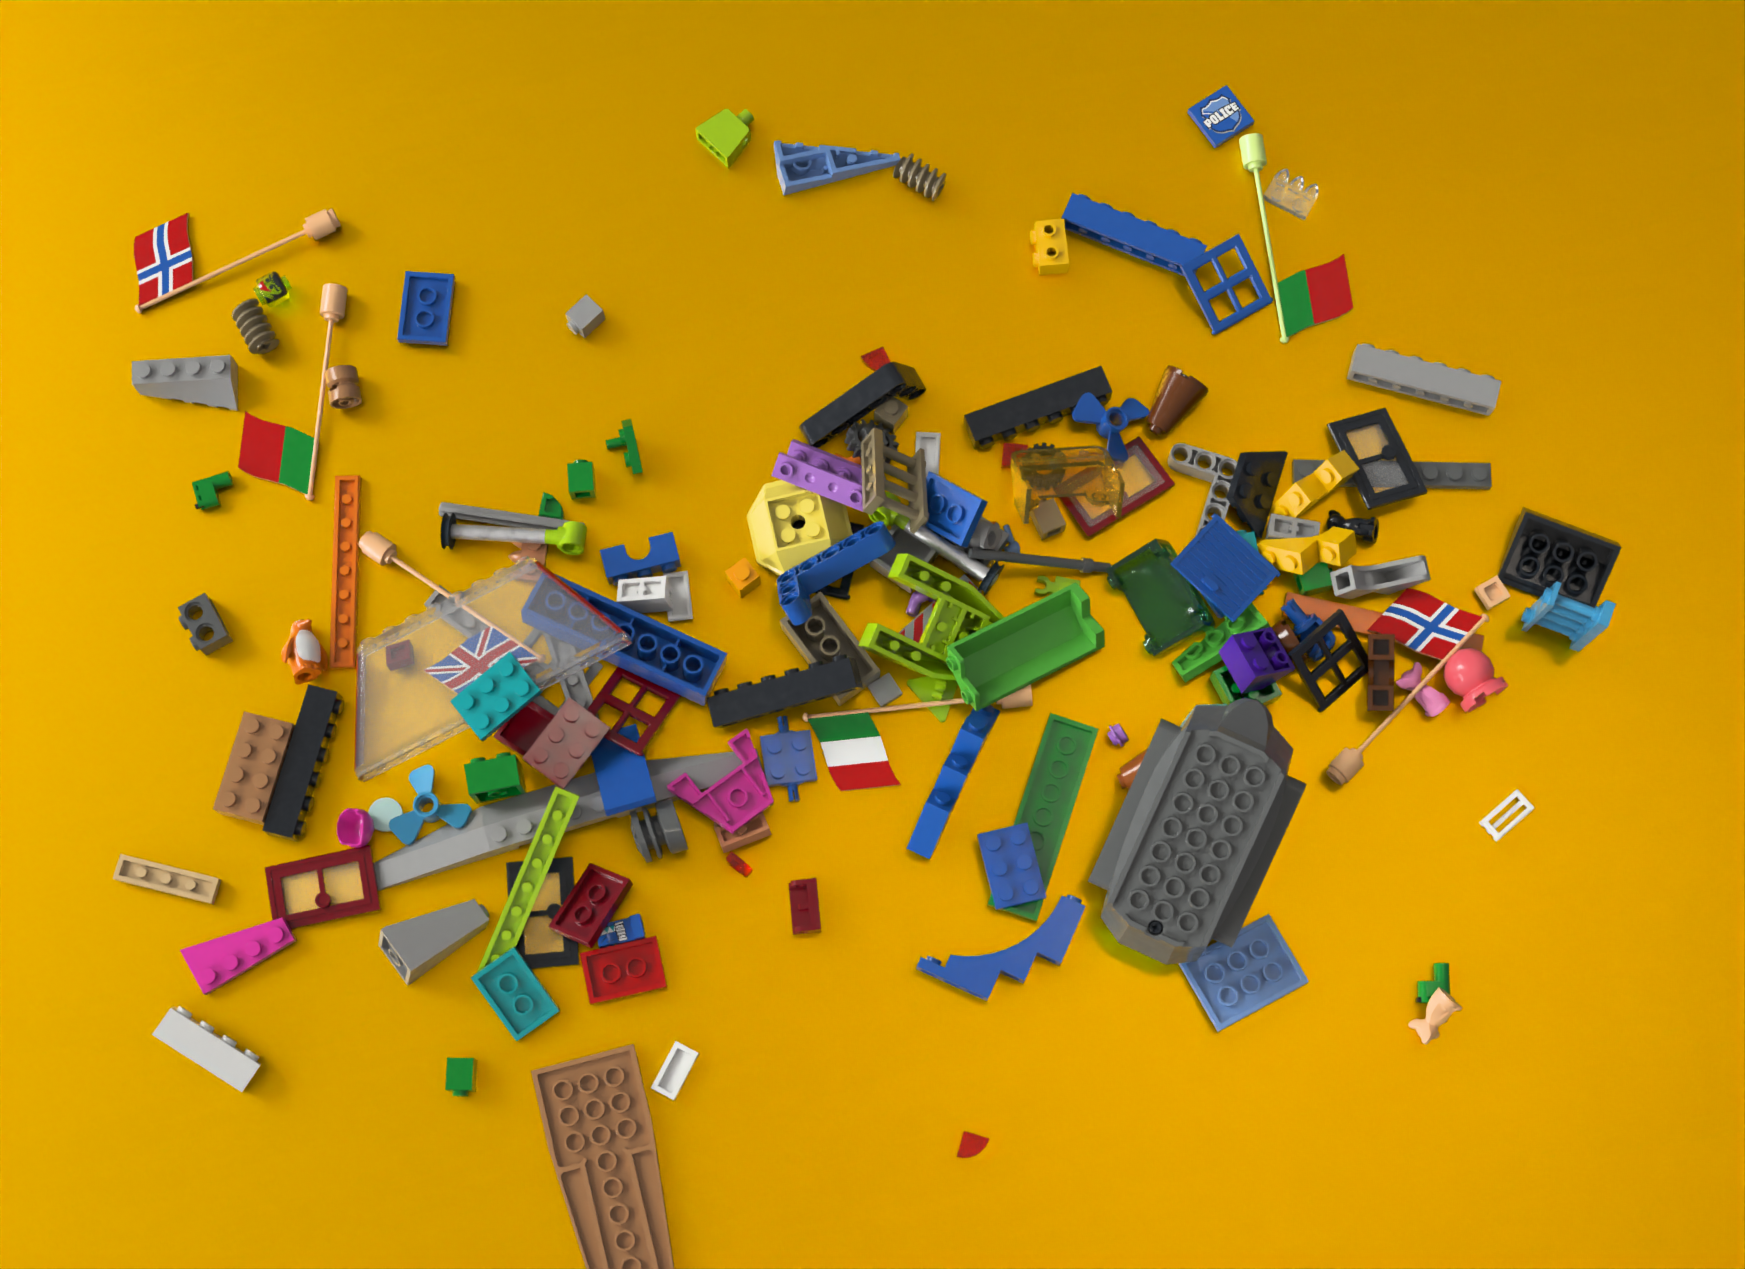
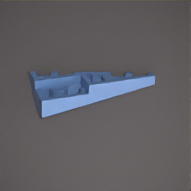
M780 140L774 141L776 170L783 195L895 166L900 160L899 153L895 152L892 155L878 153L876 150L863 152L856 151V148L828 145L815 147L805 146L799 142H796V144H786Z

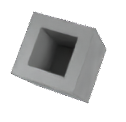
M587 294L565 313L568 328L575 335L579 333L584 338L605 320L603 309Z

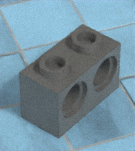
M206 593L178 607L181 616L178 617L184 629H189L193 635L189 639L196 651L201 650L207 656L233 642L214 603ZM203 610L202 616L199 619L193 620L195 612ZM214 631L212 639L204 641L206 633Z

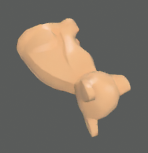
M1438 987L1428 1002L1426 1019H1414L1409 1022L1408 1026L1416 1029L1417 1034L1422 1039V1043L1426 1045L1430 1040L1439 1037L1438 1027L1446 1023L1453 1012L1461 1011L1462 1007L1451 995Z

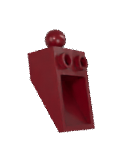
M531 701L501 726L493 737L523 758L555 715Z

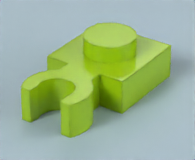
M1038 576L1037 582L1044 583L1046 588H1036L1034 594L1041 597L1047 594L1051 595L1075 582L1080 586V581L1056 576L1055 582H1051L1046 576Z

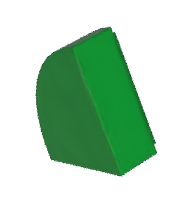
M543 492L538 516L564 520V512L560 503L552 495Z

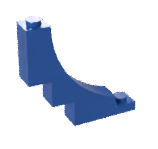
M1061 896L1056 908L1041 927L1018 944L992 954L979 956L950 955L945 967L940 966L941 961L934 957L927 956L926 959L921 957L916 969L987 1001L999 973L1024 983L1035 956L1060 966L1086 906L1082 905V900L1075 896Z

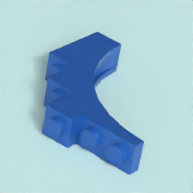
M988 705L977 712L973 708L970 715L967 716L960 728L952 750L941 769L935 786L924 805L907 849L928 859L931 858L976 759L999 716L1000 710L995 709L992 705Z

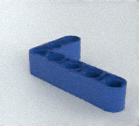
M878 521L787 570L778 577L779 604L793 625L803 624L812 616L809 595L894 548L896 542L884 522Z

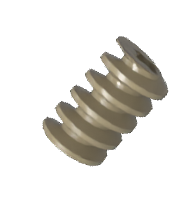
M911 153L907 158L903 156L894 169L893 177L895 179L900 177V182L902 183L908 181V187L914 188L916 186L918 193L924 191V196L927 198L932 196V201L934 202L945 185L946 173L937 177L938 169L935 168L932 172H929V163L922 168L921 158L914 163V154Z
M249 299L239 304L233 310L232 318L236 321V326L240 329V333L244 337L249 351L252 354H265L274 350L279 345V340L274 339L276 333L270 331L272 326L270 323H267V316L262 314L263 309L258 306L259 301L257 299Z

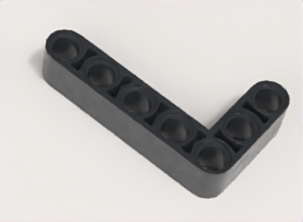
M890 362L805 420L799 426V429L808 445L819 448L891 397L895 396L905 400H913L922 395L926 388L913 367Z

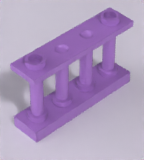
M795 439L791 441L787 454L782 452L778 454L771 476L863 512L861 465Z

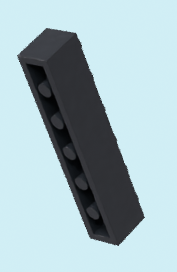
M1098 366L964 415L963 423L973 448L981 447V449H986L994 445L995 441L1001 439L1005 441L1011 440L1018 435L1017 433L1023 431L1033 432L1039 429L1042 424L1048 422L1054 424L1061 421L1064 416L1073 413L1075 406L1084 393H1092L1101 405L1104 406L1111 398L1112 389L1102 366Z
M847 654L833 657V662L823 664V661L808 664L809 669L800 671L799 668L784 671L785 676L776 678L775 675H769L760 678L761 682L752 685V681L738 684V689L729 691L728 688L714 691V696L707 698L713 726L715 728H723L861 689L863 685L856 658H847Z
M308 684L262 831L268 835L298 842L299 836L302 837L305 832L306 822L304 820L314 803L312 794L314 788H317L321 781L320 769L322 763H325L328 759L329 749L327 746L329 740L333 739L336 733V717L342 713L344 707L343 697L337 691Z

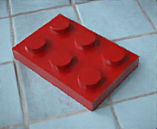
M657 936L580 953L590 1005L667 988Z

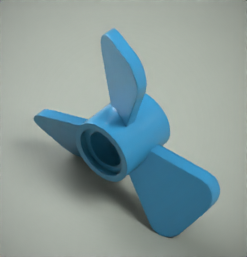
M429 764L413 770L409 775V781L418 794L413 801L414 810L394 817L389 822L390 830L405 845H411L415 842L424 822L434 823L441 818L452 827L460 829L466 825L472 813V809L468 804L442 805L439 799L432 793L435 770ZM427 803H434L431 811L423 812V808Z

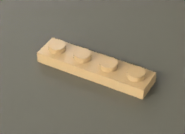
M120 854L112 878L117 881L213 905L221 883V879L123 854Z

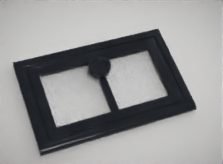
M1386 408L1331 422L1326 425L1339 452L1345 450L1359 467V470L1352 476V479L1368 510L1427 494V489Z
M573 857L553 858L516 945V949L531 969L579 965L578 942L557 934L548 927L575 886ZM524 861L506 863L508 897Z

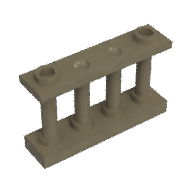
M873 427L861 442L863 512L872 515L878 507H886L910 518V532L915 534L929 519L924 449L920 448L911 458L885 446L882 430ZM883 456L907 466V472L886 463ZM884 473L908 483V489L886 480ZM885 490L908 500L909 506L886 497Z

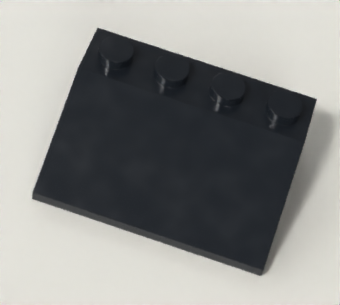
M1523 507L1497 576L1502 583L1539 597L1543 595L1547 587L1550 588L1557 581L1561 583L1559 595L1595 608L1622 547L1616 541Z

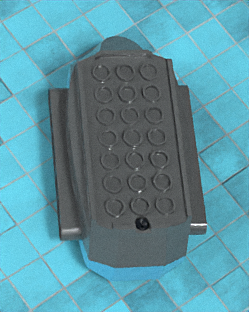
M1240 697L1227 704L1196 705L1180 726L1161 718L1088 879V882L1107 890L1101 919L1118 943L1166 965L1197 961L1212 939L1231 948L1234 945L1306 787V783L1288 775L1293 748L1274 727L1272 715L1259 700L1250 697Z

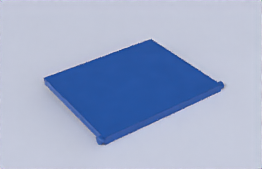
M1214 513L1211 516L1213 519L1181 551L1170 565L1225 616L1234 622L1275 576L1278 578L1281 574L1218 514Z

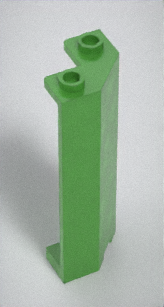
M1075 582L948 645L946 663L955 676L964 702L971 704L977 712L1105 647L1104 629L1090 615V597Z

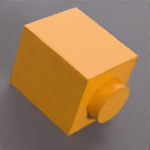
M745 557L725 571L726 580L740 598H743L761 584L759 574Z

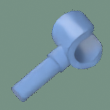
M1008 524L1004 525V531L1009 534V545L1004 547V551L1020 553V546L1013 538L1010 526Z

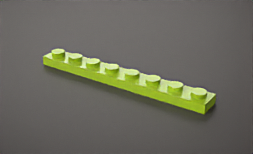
M555 786L477 972L512 947H516L580 795Z

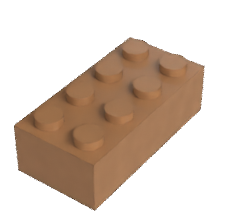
M244 711L213 810L221 815L264 825L295 728L293 723Z

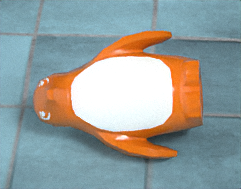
M300 619L293 622L288 640L281 651L282 662L288 663L295 684L313 681L318 678L322 671H326L328 668L327 653L312 633L311 619Z

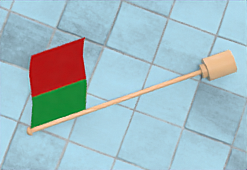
M324 284L322 290L320 315L329 323L315 437L313 438L292 427L261 420L246 411L244 417L238 468L256 478L291 487L305 494L307 500L315 498L313 486L326 389L325 371L328 369L333 323L339 322V319H343L345 315L348 289L339 284Z

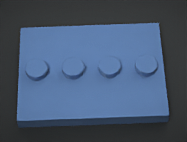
M1269 914L1241 928L1232 948L1217 941L1206 947L1197 961L1179 963L1180 968L1217 1032L1309 982Z

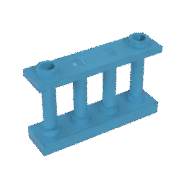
M1556 581L1550 588L1547 587L1543 595L1530 608H1525L1521 621L1524 622L1522 631L1527 632L1534 624L1569 636V639L1572 640L1569 649L1579 652L1608 628L1616 603L1605 600L1599 607L1588 606L1559 595L1561 583Z

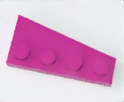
M279 918L190 946L180 951L203 994L208 995L296 942L297 939L286 919Z

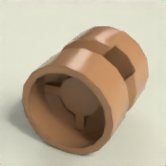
M338 365L325 371L326 384L330 388L328 396L331 407L347 409L361 404L362 397L360 387L357 386L359 378L356 367L352 365Z

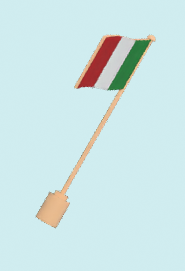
M1031 684L996 701L997 705L1001 704L1002 709L1033 706ZM963 698L809 715L806 712L803 714V720L805 722L809 720L818 737L830 775L840 791L878 788L901 784L890 767L881 736L869 713L965 702Z

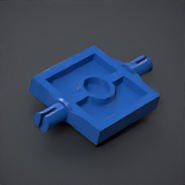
M782 716L777 717L779 732L760 736L759 738L764 774L769 787H787L789 802H793L794 799L796 802L800 800L797 786L804 782L817 781L810 730H789L788 716H783V722Z

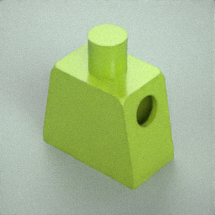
M724 109L695 128L697 140L729 168L751 140V132L747 126L754 120V117L747 109H744L737 116L729 109Z

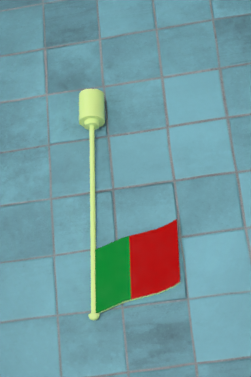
M1252 133L1242 136L1239 139L1244 169L1254 172L1282 336L1280 341L1287 343L1290 336L1307 327L1337 319L1353 309V302L1344 254L1329 263L1299 271L1277 282L1259 171L1267 164L1263 135Z

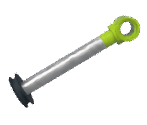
M885 492L886 497L901 503L894 494ZM878 507L872 515L868 514L874 523L883 521L886 527L888 525L892 527L895 524L980 579L982 582L978 591L983 590L984 596L995 584L1004 567V564L1002 566L998 565V560L989 568L975 558H969L967 553L925 526H921L915 534L911 533L910 518L886 507Z
M446 512L442 518L440 536L443 549L449 546L452 550L456 539L554 544L563 553L579 555L584 552L587 527L583 523L576 521L565 522L563 526H558L557 530L456 524L455 514L452 513L451 516H448Z

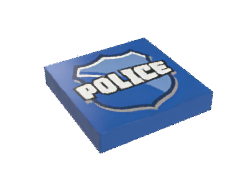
M1227 85L1190 107L1187 112L1214 148H1217L1254 124L1253 118Z

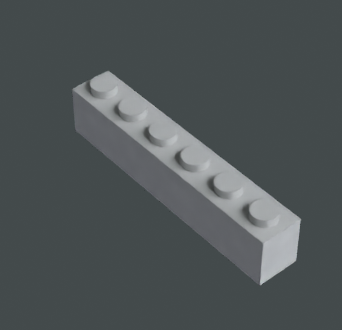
M1357 344L1347 375L1349 380L1490 416L1496 407L1501 385L1500 380H1496L1490 375L1480 376L1471 373L1467 369L1449 368L1444 363H1430L1423 361L1422 358L1417 356L1407 357L1399 355L1397 351L1376 349L1371 344Z

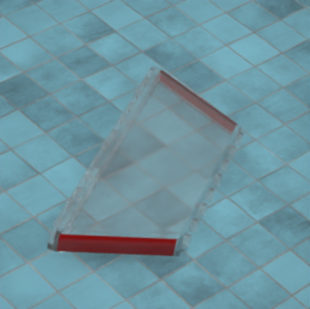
M525 556L518 559L515 565L495 571L493 573L494 576L486 580L482 579L474 582L471 588L451 594L448 600L428 606L425 612L419 615L408 616L404 620L405 622L400 625L385 628L382 634L375 638L364 639L357 648L354 771L358 780L365 782L470 728L450 701L508 652H511L539 688L544 690L633 644L630 636L537 559Z

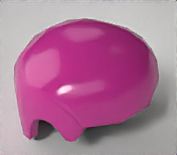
M345 809L340 814L337 822L339 842L342 845L355 848L367 845L374 832L372 817L367 811L362 809Z

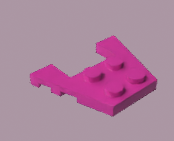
M747 728L728 741V745L743 764L707 790L701 792L686 772L667 785L668 791L732 834L774 803Z

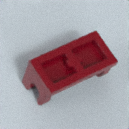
M817 879L792 880L789 883L793 935L820 933L821 923Z

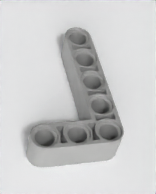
M1185 443L1175 444L1168 456V466L1176 472L1211 482L1195 534L1196 537L1211 521L1208 518V513L1218 514L1225 521L1230 503L1227 498H1218L1214 492L1222 491L1227 497L1237 461L1233 458ZM1182 454L1186 460L1178 461L1174 455ZM1199 461H1205V462H1207L1208 465H1209V468H1206V469L1201 468V467L1198 465V462H1199ZM1227 468L1232 471L1233 475L1226 476L1222 473L1221 469Z

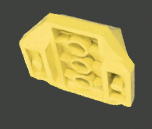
M783 480L764 484L747 514L757 564L778 576L853 535L846 505ZM798 520L805 522L804 527L801 529L793 528V524Z

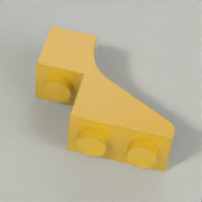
M1345 450L1333 455L1323 462L1312 474L1295 482L1271 506L1270 512L1299 518L1328 493L1346 483L1359 470V467Z
M1335 526L1322 534L1312 537L1265 539L1258 543L1259 553L1276 569L1304 575L1318 562L1342 566L1357 553L1355 531Z

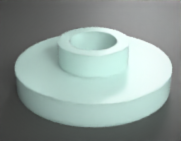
M385 797L376 800L370 806L368 813L373 819L375 829L381 832L391 831L389 828L390 820L402 815L403 810L396 800Z

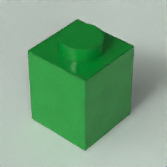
M580 459L567 464L568 486L571 499L596 498L593 463Z
M1320 562L1304 575L1294 573L1293 576L1299 594L1311 596L1329 591L1333 586L1330 572H1333L1332 568H1328L1327 563Z
M447 1058L445 1090L453 1092L452 1096L468 1097L469 1092H476L477 1060L474 1058Z

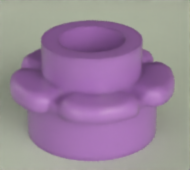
M1119 723L1113 727L1109 725L1111 731L1107 735L1115 746L1120 744L1123 747L1124 743L1129 741L1125 731Z

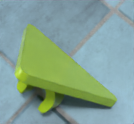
M928 676L907 681L908 687L922 702L953 699L958 685L956 680L938 679ZM951 704L927 708L940 722H945Z

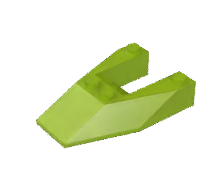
M908 553L897 554L888 577L936 600V604L919 643L879 623H868L858 646L928 677L956 680L946 663V658L948 657L947 646L1005 617L973 585Z

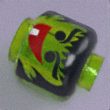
M273 271L257 279L256 287L253 289L262 306L266 304L272 308L289 299L290 294L288 290L292 287L285 275L280 277L277 272Z

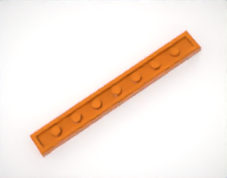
M360 475L335 476L329 662L331 670L356 669L362 481Z
M1292 592L1286 593L1284 601L1286 606L1289 600L1294 599L1306 615L1315 614L1323 622L1338 609H1341L1345 613L1354 632L1367 637L1368 634H1377L1367 630L1383 614L1377 611ZM1282 611V616H1281V617H1282V618L1290 619V618L1285 614V612ZM1339 625L1333 628L1341 631ZM1474 633L1459 650L1473 648L1482 651L1484 635Z

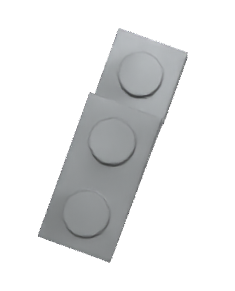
M1423 555L1371 566L1349 565L1330 572L1335 597L1354 599L1371 592L1389 595L1431 580L1426 556Z

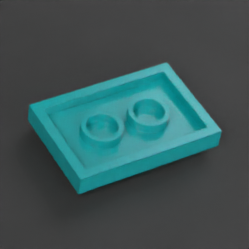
M508 652L450 702L479 739L484 741L543 691L511 652Z
M515 946L471 977L516 1042L560 1011L557 1004Z

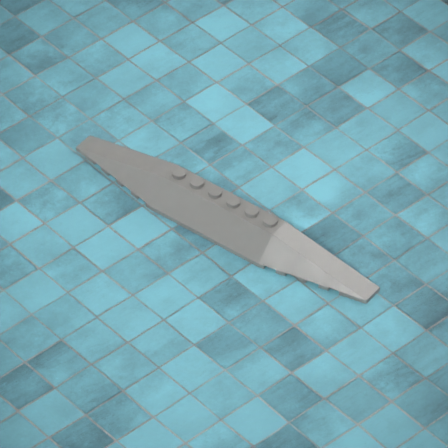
M755 749L758 755V761L760 763L762 772H764L757 749ZM734 752L646 760L657 800L655 803L672 798L673 802L680 800V798L668 791L667 785L685 772L697 788L704 792L743 764ZM596 773L574 778L566 786L565 790L580 796L565 832L614 817L628 816L634 810L641 812L643 807L651 809L655 807V803L606 816ZM554 784L479 807L472 811L463 828L456 829L447 824L418 839L413 844L407 845L374 863L378 891L519 849V846L532 843L554 788L557 785Z

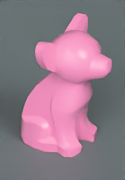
M1416 662L1411 670L1405 671L1401 678L1396 681L1397 686L1413 691L1421 683V664ZM1425 685L1414 696L1416 701L1425 709L1427 717L1438 715L1450 703V700L1444 693H1439L1428 685Z

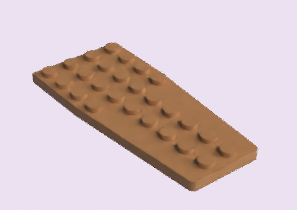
M634 1044L532 1070L531 1074L548 1149L586 1269H675L653 1122Z

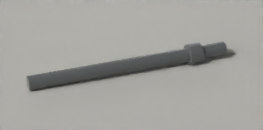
M970 548L968 551V557L975 559L1077 569L1081 573H1092V571L1110 573L1111 571L1110 563L1095 562L1091 558L1077 560Z

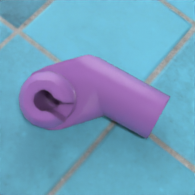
M915 591L911 595L906 614L917 617L923 602L935 600Z

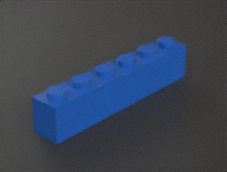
M1072 193L1061 218L1064 219L1065 229L1182 276L1184 274L1180 266L1205 253L1207 247L1198 239L1186 238L1175 230L1163 229L1152 221H1143L1136 218L1132 213L1120 212L1113 209L1109 204L1097 203L1083 194L1077 195Z

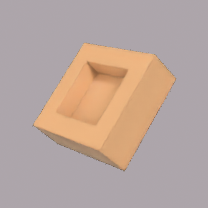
M1498 576L1491 578L1474 589L1487 611L1511 597Z

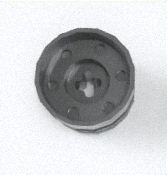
M672 798L655 803V816H651L648 809L643 807L644 820L640 821L636 810L630 812V828L637 849L645 858L646 863L653 861L650 850L654 848L658 858H663L661 847L663 845H667L672 855L688 850Z

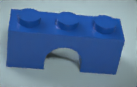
M673 532L649 537L650 552L645 558L640 560L630 558L627 555L624 544L600 550L609 585L614 584L618 586V580L652 577L653 573L661 571L663 573H671L676 571L677 567H681Z

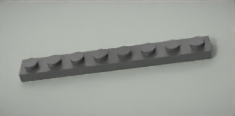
M1294 459L1292 462L1293 484L1312 474L1326 460ZM1374 461L1362 465L1372 487L1395 488L1408 484L1397 461ZM1413 462L1426 488L1489 490L1492 487L1491 463ZM1351 477L1339 487H1356Z

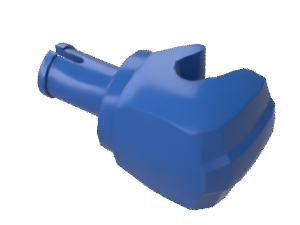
M1294 599L1289 600L1286 606L1283 605L1281 607V610L1295 624L1292 631L1297 636L1299 643L1323 623L1315 614L1306 615ZM1332 631L1323 637L1330 651L1334 647L1336 640ZM1317 643L1306 652L1308 658L1313 662L1319 661L1324 657Z

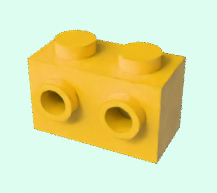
M1064 219L1035 221L1034 230H1030L1031 245L1036 247V252H1033V265L1038 267L1039 275L1068 273L1069 256Z

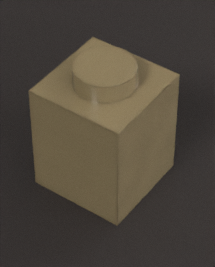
M894 396L874 411V422L877 424L882 423V427L884 429L889 428L890 433L893 435L908 417V406Z
M1043 498L1033 504L1029 515L1041 540L1065 530L1066 522L1054 498L1049 500Z

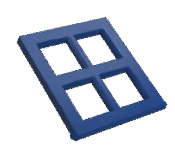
M1239 234L1180 266L1212 329L1213 335L1222 332L1273 301ZM1234 248L1244 269L1227 278L1217 257ZM1211 261L1221 282L1204 291L1194 270ZM1249 278L1259 299L1242 308L1232 287ZM1226 291L1236 312L1219 321L1209 300Z

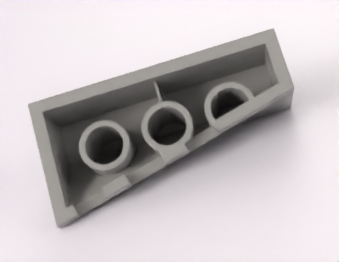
M231 355L132 361V385L140 395L169 400L178 399L187 403L196 402L207 404L211 407L218 408L219 406L238 411V365Z

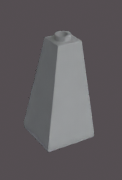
M475 899L386 926L380 931L378 945L408 986L487 928L489 913L484 905H478Z

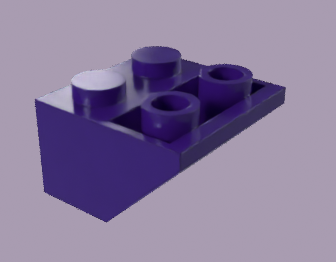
M1272 627L1231 635L1218 652L1242 694L1261 690L1295 669Z

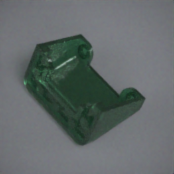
M1157 538L1106 569L1109 575L1107 580L1114 590L1118 589L1124 592L1147 634L1144 635L1145 641H1143V645L1147 652L1153 654V656H1159L1216 626L1198 590L1170 565L1178 556L1172 545L1166 540Z

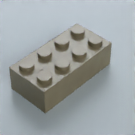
M819 592L810 599L812 616L806 622L795 626L786 615L780 620V626L807 664L823 661V664L833 662V657L847 654V658H856L863 688L833 696L837 704L841 706L879 679L881 670L865 649L858 646L859 641L822 592Z

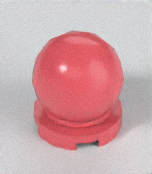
M1473 648L1461 649L1453 654L1445 663L1443 677L1448 688L1454 694L1463 697L1460 705L1465 713L1487 702L1485 700L1486 696L1494 692L1498 695L1508 687L1503 677L1497 679L1494 677L1492 662L1482 651Z

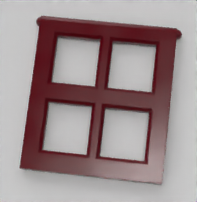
M617 667L587 711L596 716L602 706L607 704L623 712L614 727L608 731L604 738L638 756H643L644 750L676 706L681 695ZM622 678L641 687L630 704L611 695ZM647 691L666 700L655 717L636 708ZM629 716L648 725L637 743L618 734Z

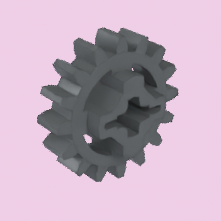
M861 419L860 423L854 422L852 427H849L845 443L849 444L847 447L848 451H854V458L858 456L861 458V442L873 427L882 430L885 446L898 451L899 443L895 441L896 435H890V429H884L882 423L875 425L873 420L866 423L864 419ZM883 456L885 462L889 464L891 459Z

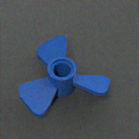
M1087 392L1080 397L1073 410L1072 417L1076 422L1096 424L1098 433L1103 438L1108 439L1106 449L1108 457L1111 460L1124 463L1128 460V453L1119 433L1128 425V422L1146 418L1149 415V410L1138 400L1128 398L1120 408L1111 407L1106 411L1092 393Z

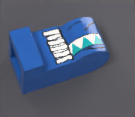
M640 913L625 919L609 922L597 940L599 948L646 938Z

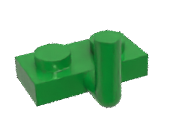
M631 419L621 421L623 429L618 430L620 437L606 440L607 449L627 446L628 452L623 453L626 467H632L633 474L641 473L643 470Z

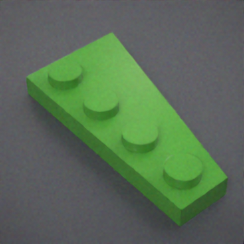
M1252 603L1234 622L1227 616H1224L1225 621L1217 628L1212 626L1206 632V636L1201 642H1194L1172 662L1175 670L1185 683L1222 660L1218 652L1231 635L1270 627L1269 623Z

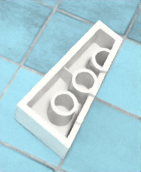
M175 1006L171 1007L152 1035L243 1092L261 1065L257 1061L259 1056L248 1049L244 1052L235 1047L236 1041L225 1034L220 1037L213 1032L215 1029L213 1026L203 1020L199 1023L191 1017L192 1013L181 1006L178 1008Z

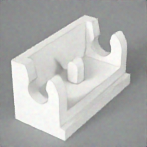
M667 576L618 580L616 602L639 613L673 611V603L669 597V594H673V589L668 582Z

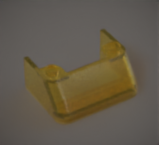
M1100 446L1019 450L1011 454L1010 465L1014 504L1024 524H1029L1030 511L1036 509L1039 506V499L1085 496L1087 501L1093 506L1102 507L1110 505L1116 518L1121 517L1125 482L1105 448Z

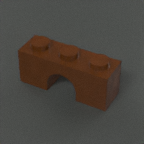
M1368 634L1367 711H1394L1395 635Z

